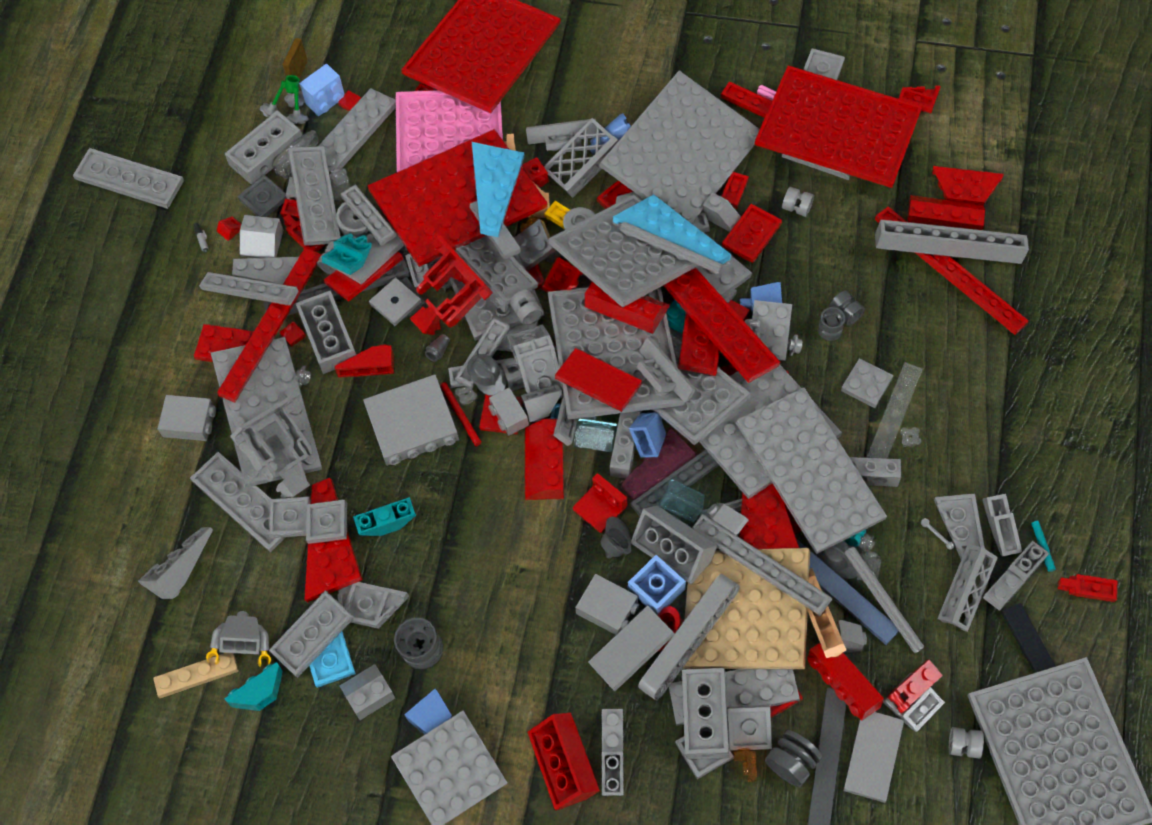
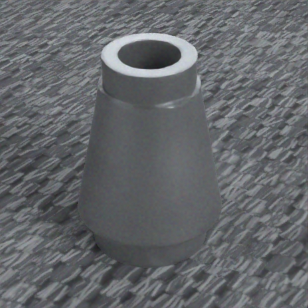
M441 334L426 347V357L433 362L440 360L450 339L446 335Z

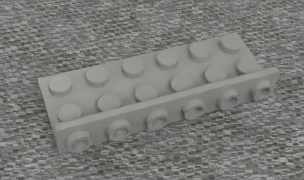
M488 235L455 250L493 292L489 297L493 300L495 306L503 312L508 311L510 299L521 290L532 291L538 287V282L513 256L503 259Z

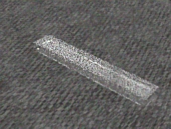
M904 363L867 458L888 459L923 368Z

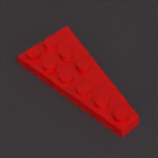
M331 478L312 485L311 504L338 501ZM348 530L347 539L308 544L305 601L307 603L319 598L325 590L330 594L363 580Z

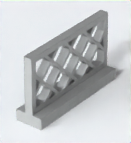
M591 118L544 168L547 170L548 175L573 198L602 169L599 166L601 161L619 140ZM595 125L597 133L588 134V130ZM600 137H608L610 139L606 144L599 145ZM596 138V145L587 146L588 139ZM579 139H584V146L575 147ZM596 149L593 157H587V150ZM584 150L583 158L575 159V151ZM566 152H572L571 159L563 160V155ZM583 162V167L580 170H574L575 163ZM571 163V171H562L563 164ZM559 164V172H551L549 170L553 165ZM562 175H570V180L566 184L562 183Z

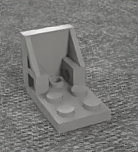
M543 324L507 335L513 356L522 376L526 394L558 385L562 392L560 398H563L562 382L555 379V374L560 369L551 337Z

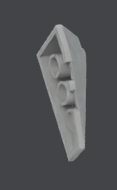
M201 527L182 543L181 549L170 552L167 555L168 560L161 565L155 564L138 582L161 599H173L178 596L213 529L211 527Z

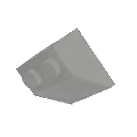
M244 215L240 228V257L276 258L284 231L280 219Z
M375 664L340 685L341 690L359 720L396 699Z

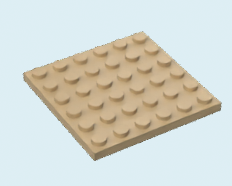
M809 548L758 549L809 582ZM716 550L711 563L692 584L687 583L685 619L720 574L739 584L740 588L735 598L684 665L683 669H805L808 608L722 551Z

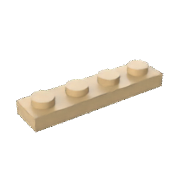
M234 653L219 655L220 661L217 665L215 664L216 657H212L209 659V664L206 659L154 677L158 697L163 698L239 672Z

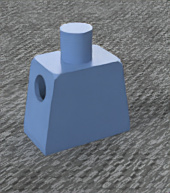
M780 282L752 287L750 298L740 299V305L751 309V317H753L754 300L782 303Z
M657 412L641 413L629 427L640 457L659 456L666 431L662 423L663 418Z
M436 689L431 691L404 714L407 720L424 735L452 718L451 713Z

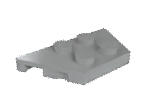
M357 582L339 589L338 602L355 617L351 623L379 629L408 599L409 595L407 592Z

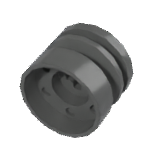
M415 617L408 619L395 632V647L409 666L415 669H426L436 664L442 656L444 647L442 639L434 626L426 619Z
M786 730L783 733V738L778 740V745L781 749L772 748L765 758V762L779 777L796 787H802L810 775L806 768L815 769L816 763H819L822 759V754L809 740L794 731Z

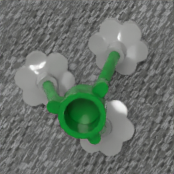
M287 75L285 81H281V86L273 102L270 104L264 103L260 106V111L263 112L264 116L270 117L273 113L279 111L276 103L285 88L288 92V95L284 97L285 102L288 103L289 107H295L293 114H289L286 118L293 124H304L305 121H308L307 116L300 114L299 107L303 106L305 100L302 92L299 91V77Z

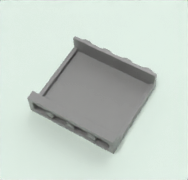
M436 375L363 399L386 466L396 465L404 459L415 458L421 453L435 451L438 447L452 445L459 440Z

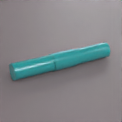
M1034 521L1031 525L1037 543L1049 553L1044 560L1048 572L1055 571L1056 568L1039 521Z

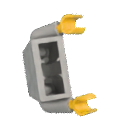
M240 611L237 613V616H228L226 622L221 623L213 631L210 644L212 650L206 655L208 664L212 656L216 657L215 664L219 663L218 649L219 652L243 654H259V651H261L258 666L261 667V659H266L268 665L270 664L271 657L267 654V651H269V636L263 626L258 624L256 617H250L247 612Z

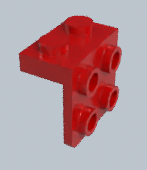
M558 257L553 263L541 289L547 293L576 289L579 283L577 279L583 273L575 266Z

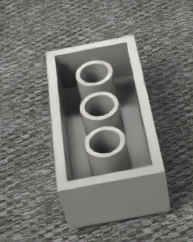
M331 290L295 303L323 374L335 370V365L356 355Z

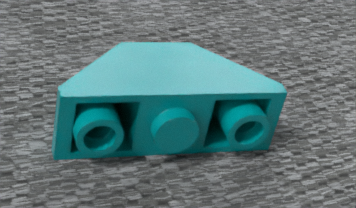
M409 497L353 516L359 535L383 536L400 530L416 515Z
M277 662L269 664L263 669L262 673L250 677L242 687L233 689L224 699L232 708L260 711L277 699L283 670Z

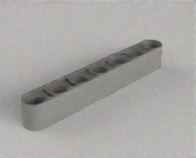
M720 574L714 580L642 677L638 686L640 690L654 700L661 698L735 598L740 588L739 584L723 574Z

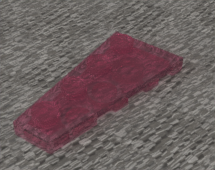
M671 428L667 432L659 456L645 457L644 462L639 467H636L621 484L622 488L635 500L696 457L695 452Z

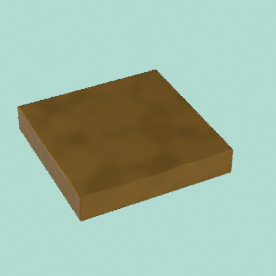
M295 38L282 65L286 76L295 75L300 78L308 59L302 40Z

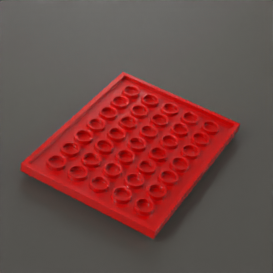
M458 0L401 69L402 74L492 113L560 25V18L518 0Z
M788 65L754 145L893 188L923 106Z
M495 129L368 185L369 192L418 267L443 256L438 250L443 245L437 238L438 235L454 251L459 247L487 236L480 234L479 221L470 209V203L477 201L472 142L509 149ZM522 166L503 221L505 226H509L548 207L547 201Z

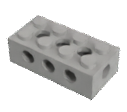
M276 111L228 150L225 156L229 166L252 185L288 156V148H298L304 143L301 130L279 111Z
M724 668L682 670L686 759L729 758ZM702 690L710 691L706 696L699 694ZM704 710H708L711 712V714L707 717H703L700 715L701 712ZM705 731L712 733L709 738L701 737V734Z

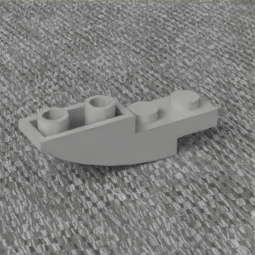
M1032 541L983 598L1000 611L1036 571L1049 553Z
M602 709V795H623V709Z

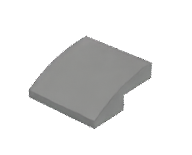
M931 687L903 713H900L896 709L897 705L887 697L883 701L895 715L904 720V723L915 732L945 703ZM901 693L900 697L904 701L906 697Z

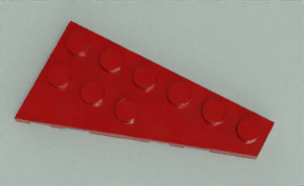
M773 483L749 499L742 492L741 514L748 519V522L741 529L739 538L756 549L799 548L784 501Z

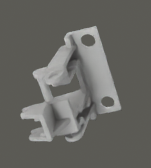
M298 391L244 423L230 436L236 446L239 445L240 450L246 453L256 471H261L268 481H272L276 475L269 463L275 457L263 439L266 440L277 434L285 447L282 451L290 462L279 472L283 481L278 484L276 491L282 493L280 495L281 498L294 497L310 486L301 462L311 456L313 451L290 416V413L295 410L292 402L300 395Z

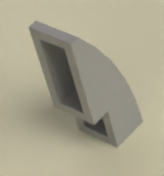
M1006 494L983 498L988 522L1001 556L1021 553L1022 549L1014 515L1010 513Z

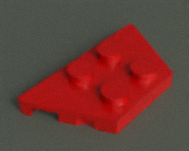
M933 166L932 169L933 175H936L938 179V185L943 191L945 200L984 205L988 197L994 192L996 186L1003 179V174L939 166Z

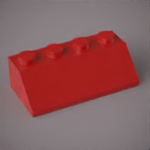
M910 195L908 223L973 230L983 229L984 205Z
M593 281L585 292L586 308L651 334L655 332L669 308V304L646 295L625 307H621Z
M542 419L525 428V500L564 499V443L554 436L557 419Z
M571 713L553 714L527 732L555 811L587 800L600 791Z

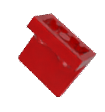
M597 473L592 478L593 487L573 506V511L598 532L602 533L606 529L607 519L609 517L617 518L627 507V497Z

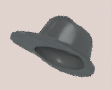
M477 354L469 360L467 372L484 394L493 396L505 389L507 383L506 376L492 357L485 354Z
M609 517L607 519L606 531L601 538V546L605 550L608 559L631 552L630 531L626 524L616 517Z
M845 541L818 553V558L841 578L852 579L859 575L845 555V551L851 548Z

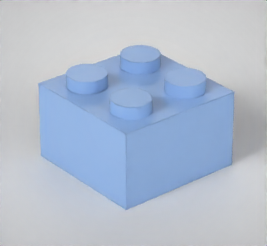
M325 64L299 83L306 105L318 116L327 112L345 95L340 76L328 64Z
M655 555L628 582V591L637 595L640 602L645 606L648 605L658 615L663 608L668 607L685 590L686 581Z

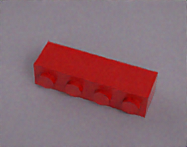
M821 643L810 649L807 657L809 665L821 674L823 681L835 690L837 697L849 706L854 716L863 721L881 708L884 698L843 652L837 657L826 658Z

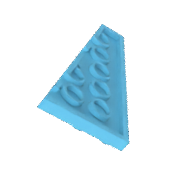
M472 142L480 234L499 237L524 160V152Z
M654 194L613 216V222L616 224L627 222L718 263L724 264L731 258V254Z

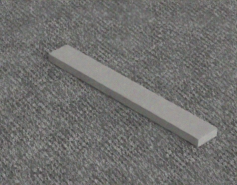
M702 514L692 527V529L718 545L717 549L819 616H821L832 601L829 595Z

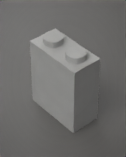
M166 395L158 431L162 437L207 441L208 434L212 432L211 421L212 417H215L216 407L211 399Z
M595 574L575 609L577 615L617 635L630 623L628 621L631 614L635 615L640 604H638L637 595Z

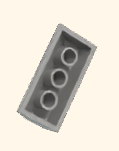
M658 505L642 510L631 540V544L653 558L657 555L689 584H692L711 563L718 546Z

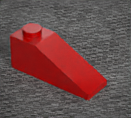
M385 344L373 346L335 365L338 378L394 374V352L392 346Z

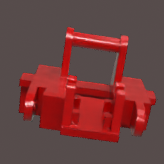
M440 235L437 238L443 245L438 250L443 254V257L423 276L424 280L418 285L416 292L420 295L424 294L431 286L438 292L451 277L462 282L465 286L451 300L446 298L437 308L427 299L425 302L429 306L426 309L422 307L410 318L423 334L434 335L435 330L441 329L440 320L449 328L455 326L481 298L486 300L493 293Z

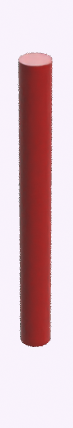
M446 382L440 384V388L475 446L482 443L449 386Z

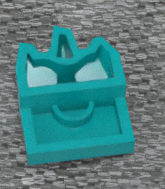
M349 233L334 241V248L322 256V263L351 275L364 266L372 243H367L365 235L353 238V235Z

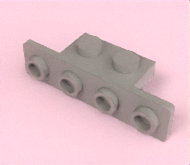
M590 119L527 127L528 144L546 143L547 151H558ZM593 125L588 130V134H596L597 127ZM581 139L576 142L575 147L582 146Z
M650 337L646 338L640 353L647 360L639 361L637 368L659 393L674 390L684 403L689 402L695 387Z

